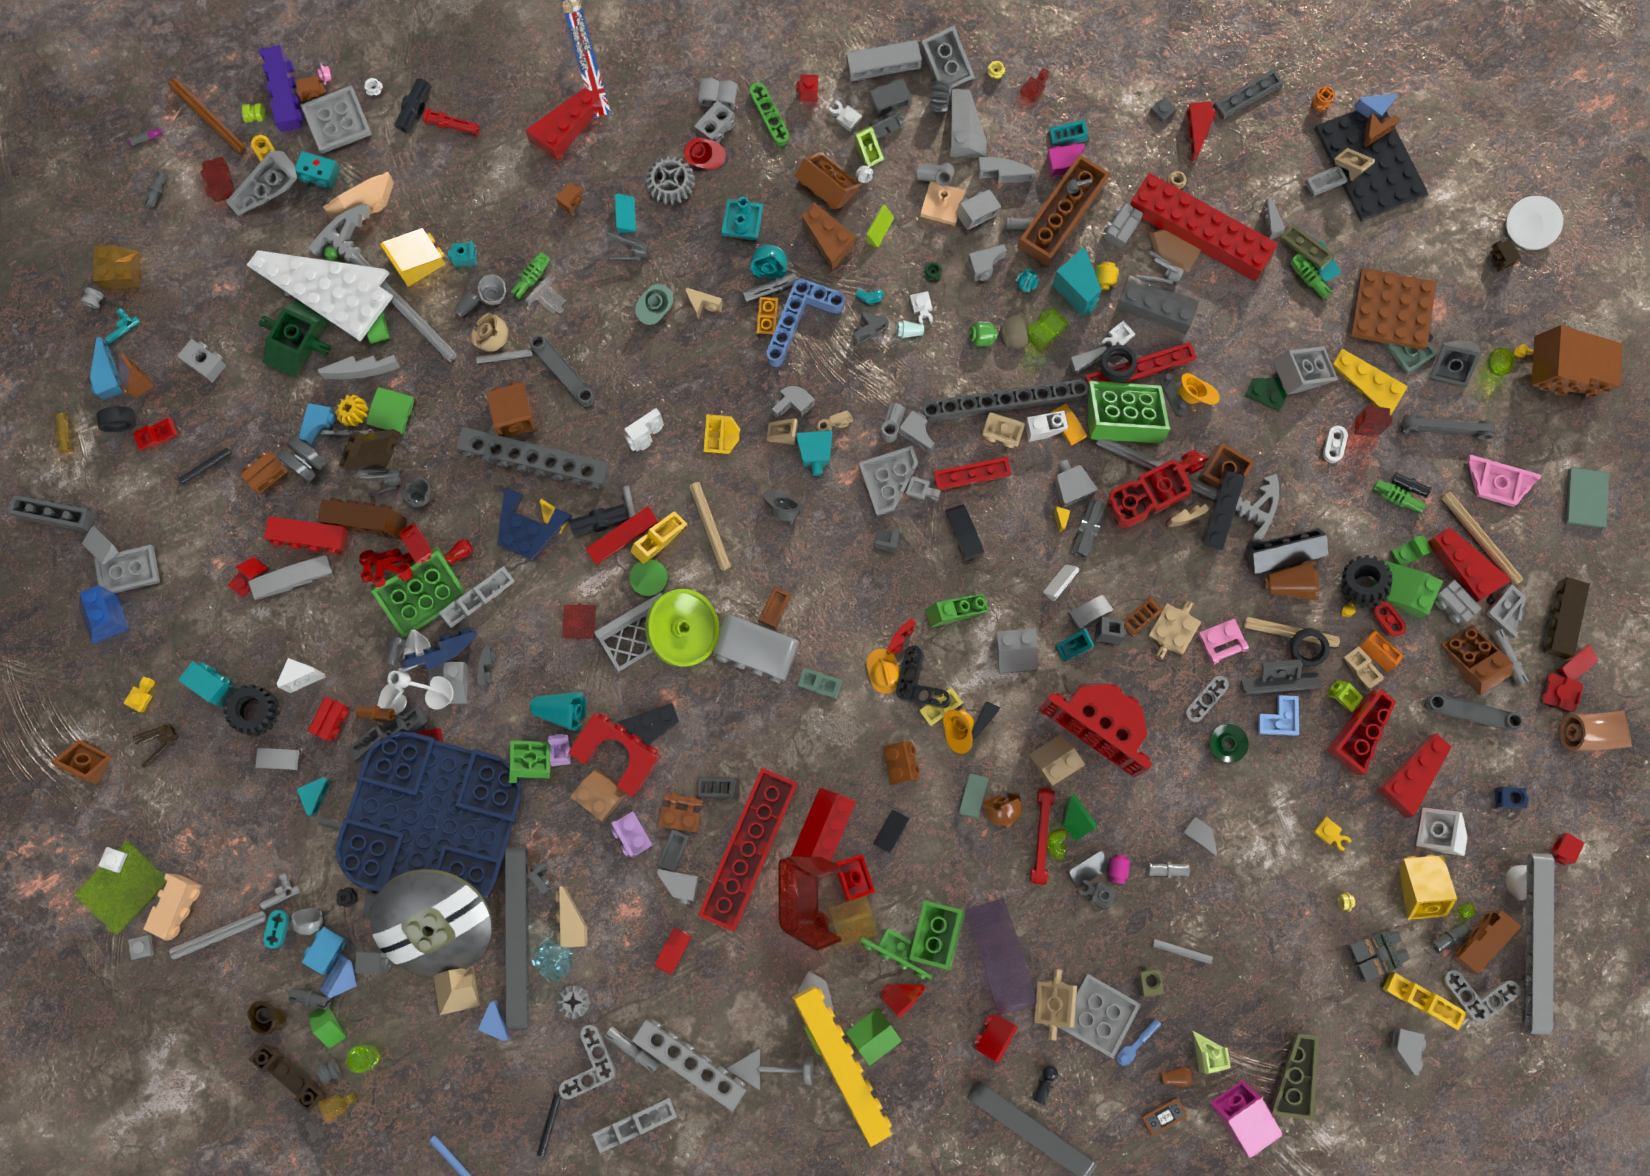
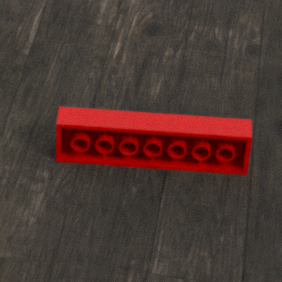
M1150 172L1130 202V206L1143 213L1141 219L1159 229L1170 232L1197 247L1202 253L1253 281L1257 280L1278 245L1277 242Z
M761 767L697 916L736 932L798 787L797 782Z

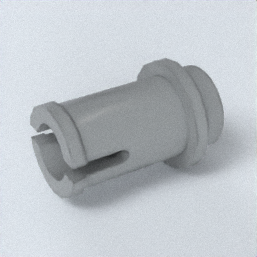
M1013 216L1006 218V229L1010 231L1012 229H1027L1029 227V218H1013Z

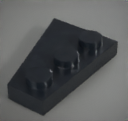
M671 703L618 721L617 723L624 726L626 732L630 735L635 734L642 739V743L648 746L659 736H662L678 724L679 719L674 704Z

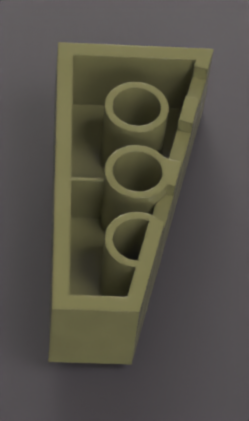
M1302 1033L1294 1034L1269 1110L1271 1115L1314 1121L1319 1036Z

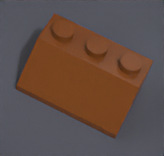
M822 152L804 158L795 174V177L799 179L802 185L810 188L814 195L821 197L833 209L843 207L862 187L861 183Z

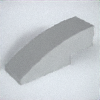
M979 157L978 159L979 179L997 177L998 184L1034 181L1035 169L1022 163L996 157Z

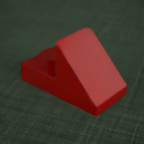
M252 557L235 567L239 572L227 586L245 598L251 591L248 581L263 576L269 568L255 557Z

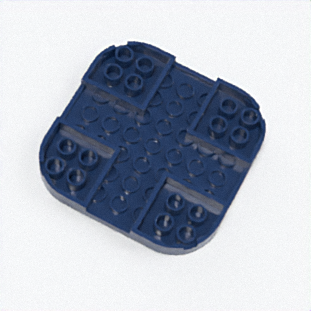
M411 732L390 734V736L377 741L370 748L361 767L358 783L336 843V857L342 872L355 885L370 891L379 892L391 879L403 873L422 869L439 870L465 880L485 900L495 886L520 805L521 785L519 778L517 777V783H509V763L496 755L475 749H465Z

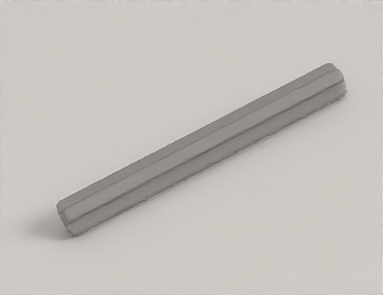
M259 911L169 950L170 957L177 959L267 920L264 911Z

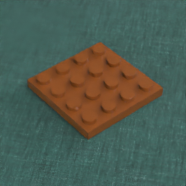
M1362 268L1360 271L1351 337L1426 350L1437 281Z

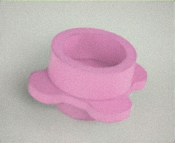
M320 63V69H317L318 78L323 80L326 85V81H331L330 70L328 66H323Z

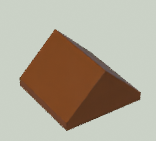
M77 740L55 758L52 764L84 781L98 784L112 760V756Z

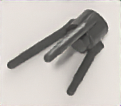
M606 233L608 237L632 245V253L635 254V256H609V260L641 261V257H647L648 243L636 240L622 233L619 236Z
M357 469V472L383 473L360 475L358 479L384 478V483L389 484V486L369 494V497L397 489V485L401 484L399 469Z

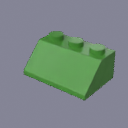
M924 900L909 960L951 971L965 911Z

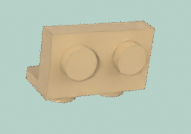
M990 411L982 435L988 441L996 442L998 440L1003 442V445L1006 447H1018L1026 423Z

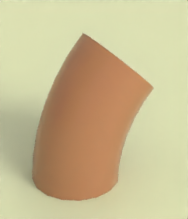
M1624 710L1594 714H1569L1560 725L1561 742L1570 751H1597L1632 747Z

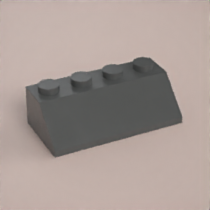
M1129 275L1116 309L1186 334L1194 319L1199 301Z

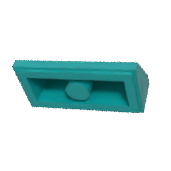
M615 194L617 232H636L635 198Z

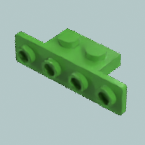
M889 928L885 930L878 945L862 936L859 937V940L862 941V947L870 951L873 948L880 951L879 956L888 961L890 958L898 961L897 966L905 970L908 967L915 970L914 975L923 980L926 977L932 978L933 975L914 965L916 961L909 960L913 941Z

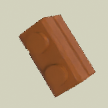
M269 450L268 452L261 453L258 456V460L253 464L246 465L240 476L259 495L284 475L288 469Z

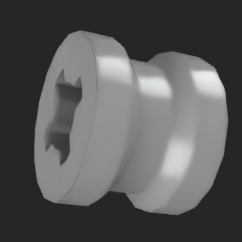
M86 287L84 290L85 295L80 299V302L90 308L99 309V302L103 299L104 294Z

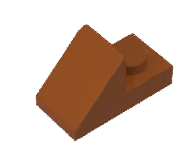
M1372 113L1366 122L1364 146L1367 147L1395 129L1400 121L1398 116L1394 115L1390 119L1386 117L1380 122Z

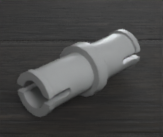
M1166 862L1165 864L1148 863L1147 872L1149 876H1166V878H1171L1172 876L1188 877L1190 867L1188 864H1172L1171 862Z

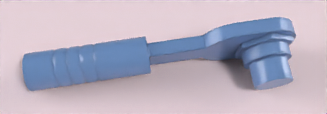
M1155 1019L1141 1033L1132 1046H1125L1118 1053V1063L1123 1066L1128 1065L1135 1058L1138 1047L1143 1042L1145 1043L1162 1024Z

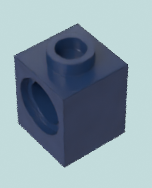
M1495 788V808H1527L1529 796L1526 793V788ZM1511 793L1515 796V803L1510 800Z

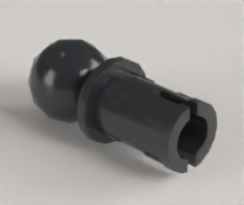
M1051 1065L1043 1069L1044 1080L1038 1081L1040 1084L1032 1099L1042 1105H1045L1051 1088H1054L1050 1085L1051 1082L1058 1078V1070Z

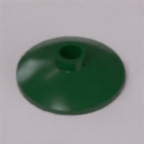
M1223 724L1211 733L1209 746L1212 754L1218 760L1234 763L1246 755L1249 741L1246 733L1240 727L1234 724ZM1225 741H1229V742H1230V747H1229V748L1225 747V745H1224V742H1225Z

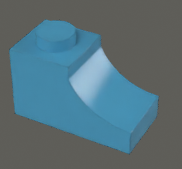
M308 403L298 439L303 443L312 445L313 440L321 430H331V426L334 425L336 420L335 412L330 407Z

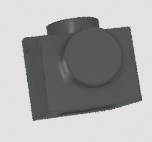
M1101 617L1096 624L1095 642L1097 643L1102 641L1119 645L1126 637V629H1124V621Z

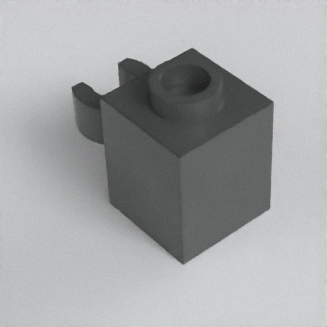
M1082 880L1081 883L1086 884L1088 889L1085 892L1078 890V893L1083 896L1090 895L1088 902L1106 910L1110 909L1118 890L1100 882L1095 883L1093 887L1088 880Z

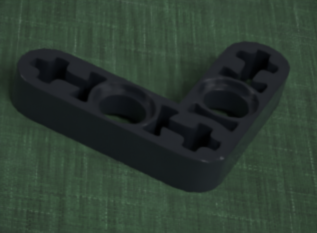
M916 645L909 646L905 651L896 687L897 696L905 702L947 708L952 702V697L946 690L917 685L924 653ZM916 650V652L919 655L915 656L913 660V657H911L910 655L911 653H915ZM908 662H910V663L914 662V663L917 664V665L914 666V665H912V664H908ZM910 668L914 669V676L906 678V671ZM906 687H907V689H908L910 692H909V694L907 693V694H905V696H904V694H902L901 692H902V690H906ZM924 690L928 691V698L926 700H920V692ZM944 694V697H946V701H942L941 703L938 699H934L933 695H935L936 697H942V695Z

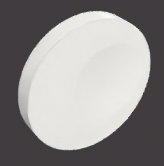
M1526 197L1518 201L1509 211L1505 223L1506 232L1509 239L1516 246L1525 250H1540L1549 246L1560 235L1563 227V215L1558 205L1547 197Z

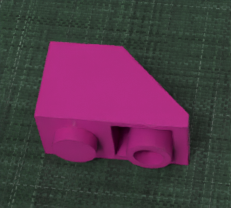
M1073 143L1069 146H1055L1049 149L1046 158L1050 176L1065 175L1078 155L1083 154L1085 144Z

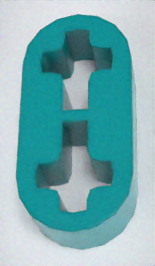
M273 911L268 918L263 937L264 945L268 948H279L284 942L289 924V915L285 911ZM280 915V917L283 918V922H279L277 927V921H275V917H279ZM275 935L278 938V942H274L272 945V941L269 939Z

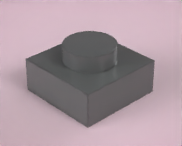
M1163 97L1151 107L1150 112L1163 123L1176 112L1177 108Z

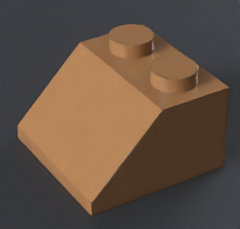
M597 767L581 782L570 797L600 821L605 822L627 793L616 787L618 783Z

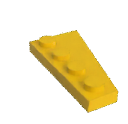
M1343 348L1332 364L1333 368L1348 382L1353 383L1361 394L1371 400L1370 403L1378 407L1387 419L1393 413L1408 387Z

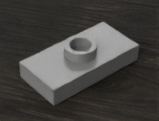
M1335 166L1305 180L1312 197L1347 182V178L1340 166Z

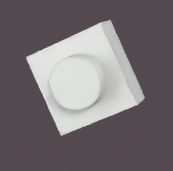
M106 847L99 866L120 873L127 853Z

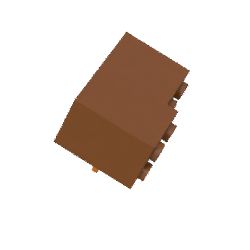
M1563 325L1534 336L1531 386L1538 387L1542 391L1555 392L1556 395H1566L1567 392L1571 391L1584 393L1588 397H1596L1600 393L1610 392L1612 389L1621 386L1623 344Z

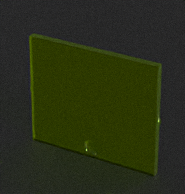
M126 841L118 849V851L127 853L120 873L101 867L75 894L116 935L167 883V880L164 879L165 876L129 841Z

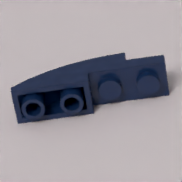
M465 628L458 630V634L451 636V633L439 636L440 640L434 641L436 649L433 646L423 649V653L417 655L416 652L405 654V658L399 660L402 668H409L421 664V668L424 670L437 667L463 651L476 637L477 632Z

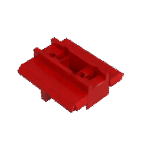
M1550 673L1547 682H1545V689L1542 692V702L1575 713L1582 696L1583 683L1572 680L1569 677Z

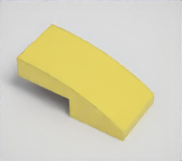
M952 687L947 690L952 697V702L947 708L925 706L919 710L930 726L943 719L944 714L948 710H955L963 704V701ZM944 694L942 695V697L936 698L941 703L942 701H946V697H944Z

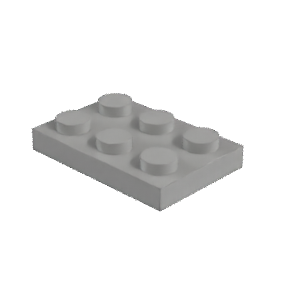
M152 545L119 552L104 565L94 558L98 585L113 593L160 582L154 546Z

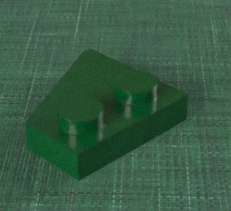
M1253 378L1245 393V397L1277 412L1280 411L1287 396L1280 378Z

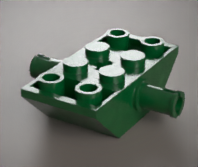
M295 300L285 306L276 321L265 315L261 317L264 321H259L260 327L270 330L265 341L263 363L294 378L298 377L312 350L324 356L329 355L326 350L331 351V345L318 340L329 320L299 300Z

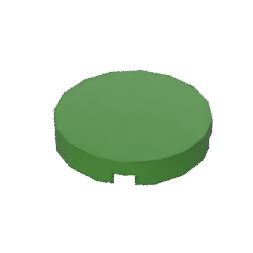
M650 559L644 565L641 562L635 564L630 572L629 579L631 587L636 593L642 597L650 598L658 595L666 588L668 575L660 562Z

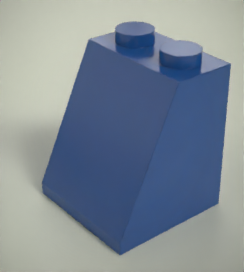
M99 585L80 592L79 609L92 644L129 629L117 594Z

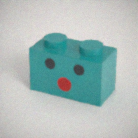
M301 151L295 166L299 180L305 183H316V185L322 188H334L341 170L336 161Z

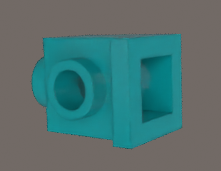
M474 242L452 243V249H448L449 260H452L455 267L477 265V248Z

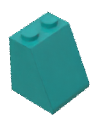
M1084 247L1056 271L1052 286L1082 316L1086 312L1091 313L1097 307L1096 303L1100 300L1099 295L1101 293L1100 285Z

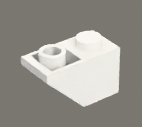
M1064 411L1027 417L1025 422L1029 442L1046 439L1068 430Z

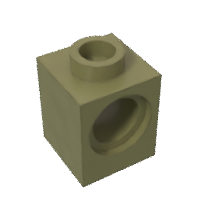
M1154 966L1142 967L1143 971L1137 972L1140 995L1145 997L1164 994L1161 970L1155 969ZM1149 975H1152L1155 979V983L1151 987L1146 984V978Z

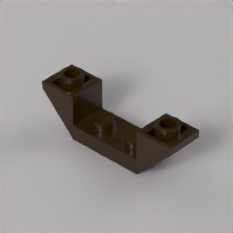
M262 1043L248 1059L263 1073L269 1072L296 1095L294 1100L307 1112L310 1113L323 1098V1093L311 1077L287 1056Z

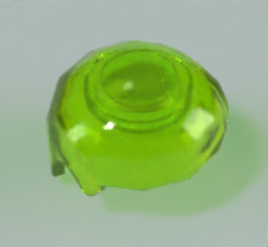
M1506 348L1494 349L1486 358L1487 369L1496 376H1504L1511 373L1516 363L1515 355Z
M1065 828L1056 829L1050 832L1047 837L1048 851L1058 860L1066 859L1065 849L1067 845L1062 843L1067 836Z

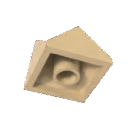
M473 966L468 969L459 968L441 972L433 977L440 1015L480 1006Z

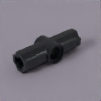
M422 78L416 79L409 95H405L402 100L401 112L394 126L403 133H410L417 117H420L424 112L425 100L432 88L431 84Z
M621 504L608 509L598 508L592 510L588 515L571 519L569 522L575 537L591 531L601 532L607 530L611 525L625 522L629 518L625 505Z

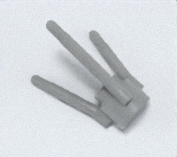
M1149 251V254L1155 257L1154 261L1167 268L1164 274L1167 278L1135 275L1139 279L1166 282L1171 285L1173 281L1179 282L1184 269L1172 264L1153 251Z

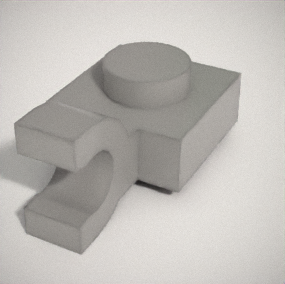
M912 476L906 496L922 501L927 496L932 500L939 501L941 490L930 488L929 481Z

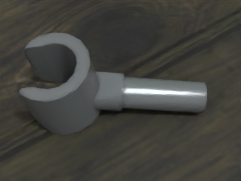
M1087 179L1078 182L1077 180H1071L1067 185V191L1069 194L1077 193L1078 187L1090 184L1092 180Z

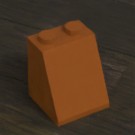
M513 382L507 387H496L491 389L490 392H486L493 426L499 436L508 438L537 429L528 393L523 382Z

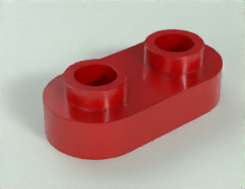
M1381 602V605L1374 606L1373 615L1389 636L1399 637L1404 634L1406 623L1389 602ZM1380 609L1384 610L1385 615L1380 614ZM1392 625L1396 626V631L1392 629Z

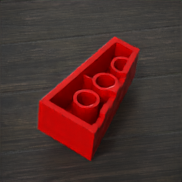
M584 87L527 128L525 131L529 141L555 160H558L602 108L600 98Z
M1382 689L1371 690L1326 751L1354 774L1366 775L1369 769L1367 768L1369 762L1374 757V750L1378 741L1381 740L1383 735L1381 733L1390 718L1396 701Z

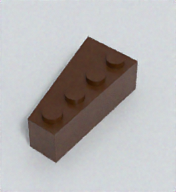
M330 498V500L322 499L317 521L321 524L343 526L348 531L352 527V530L368 534V530L370 533L381 537H387V534L397 540H402L398 532L406 527L407 518L392 510V506L381 504L379 507L369 502L359 504L353 500L342 502L340 499Z

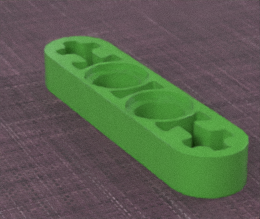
M758 82L752 84L750 87L751 99L776 145L785 146L789 142V132L766 87ZM755 90L761 91V99L758 93H755ZM767 103L771 108L765 111L761 109V105ZM775 118L778 120V124L773 126L768 121ZM777 130H779L780 134L784 136V139L781 140V138H778Z

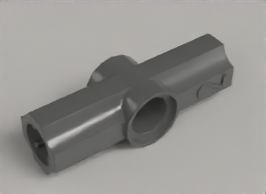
M1090 500L1086 514L1079 525L1078 535L1071 553L1081 558L1088 557L1093 540L1096 539L1099 532L1100 521L1106 504L1099 500Z

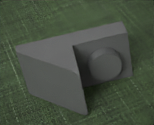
M861 312V320L865 327L860 326L854 331L853 341L856 345L861 344L888 328L889 320L886 317Z

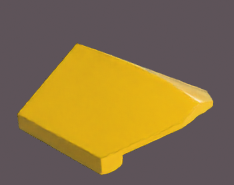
M706 414L704 452L729 454L739 441V426L732 416Z

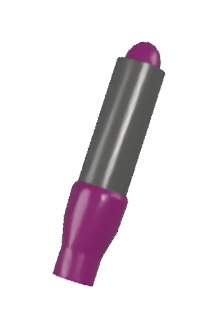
M161 128L146 130L141 135L131 138L128 141V145L134 146L154 139L163 134Z

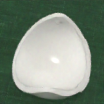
M1517 865L1507 872L1505 878L1506 886L1513 896L1520 900H1525L1527 865Z

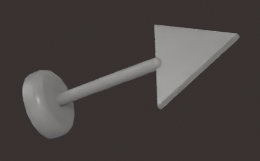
M760 1049L726 1068L759 1090L760 1072L803 1073V1081L807 1085H812L814 1079L813 1056H805L803 1067H760Z

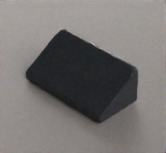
M892 809L873 844L890 854L910 818Z

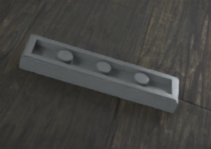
M1273 69L1214 103L1213 107L1224 120L1282 87L1284 82Z

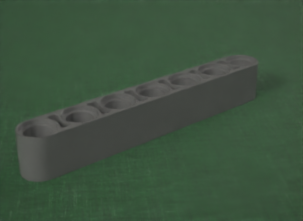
M980 1081L977 1083L968 1097L970 1101L1075 1175H1091L1097 1165L1095 1162Z

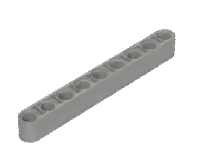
M1530 853L1527 857L1525 1027L1528 1034H1551L1553 1031L1554 858L1552 854Z

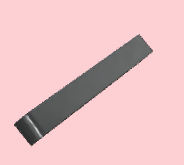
M1073 380L931 400L924 404L922 414L928 422L987 415L990 411L1001 413L1079 402L1084 399L1088 391V385L1083 380ZM1074 388H1080L1083 393H1076ZM1056 391H1062L1064 396L1057 395ZM1043 393L1046 396V398L1041 399L1038 397L1037 394ZM1019 396H1025L1028 400L1021 401ZM1006 398L1009 400V403L1003 404L1000 399ZM988 401L990 402L991 406L986 407L982 404V402ZM969 403L973 408L966 409L963 405ZM951 406L954 408V411L948 412L945 410V407ZM934 409L936 413L928 414L926 410Z
M527 847L506 848L505 852L507 1029L529 1028Z

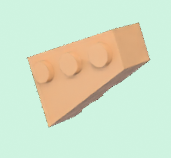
M166 873L164 879L167 880L164 890L160 889L157 896L161 898L157 906L152 907L144 930L164 940H172L178 935L182 920L186 919L189 915L192 902L198 898L201 885L182 875Z

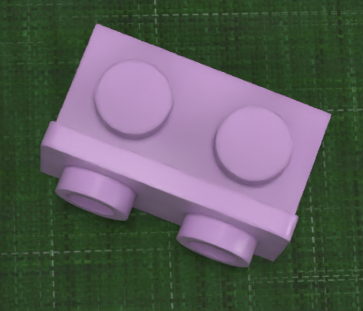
M633 811L611 823L613 825L611 831L616 839H621L623 843L621 849L626 856L630 855V857L634 858L653 846Z

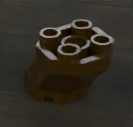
M394 429L369 434L352 431L348 440L349 443L342 452V458L338 466L348 471L373 466L387 467L393 455V449L398 442L400 432Z

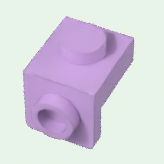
M556 734L548 736L551 766L570 765L571 755L568 752L571 749V742L568 735Z

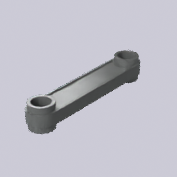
M534 335L530 340L532 350L582 406H591L595 401L592 390L544 336ZM537 342H543L541 346H535ZM584 395H590L588 400H582Z
M1405 415L1402 420L1403 432L1410 434L1425 431L1477 435L1480 439H1492L1495 434L1494 422L1489 420L1473 423L1421 419L1417 415Z
M1433 694L1425 701V707L1431 712L1513 731L1519 729L1523 724L1522 717L1517 713L1444 695ZM1433 699L1437 700L1438 708L1433 705ZM1510 717L1515 721L1514 726L1510 724Z

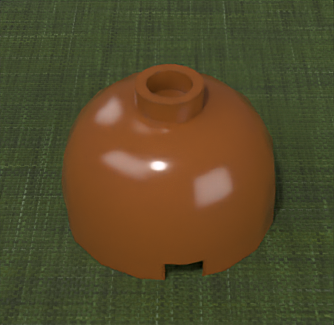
M1007 793L1008 797H1002L1000 794L985 800L982 808L986 819L996 826H1002V828L1012 827L1013 823L1022 814V802L1018 793Z

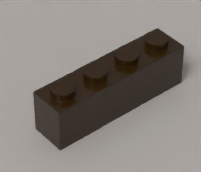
M1569 577L1557 583L1555 587L1556 599L1551 605L1552 617L1547 624L1549 631L1543 642L1545 647L1544 653L1563 659L1575 656L1590 583Z

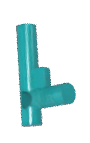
M122 308L118 309L116 313L121 318L116 323L118 329L105 337V340L109 344L140 323L139 319L136 316L130 319Z

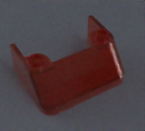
M786 857L780 859L778 863L780 928L786 934L816 951L842 941L840 936L829 931L828 917L818 910V880L841 872L842 867L823 857Z

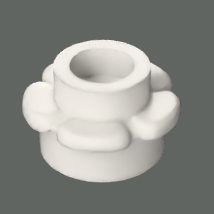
M370 78L365 82L364 88L368 95L373 96L379 95L383 86L377 79Z
M868 166L859 167L856 171V178L862 183L869 182L873 177V169Z

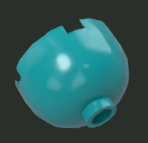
M763 245L755 250L751 258L750 269L754 275L761 279L763 276L770 277V281L775 280L776 277L782 278L787 270V256L777 246Z

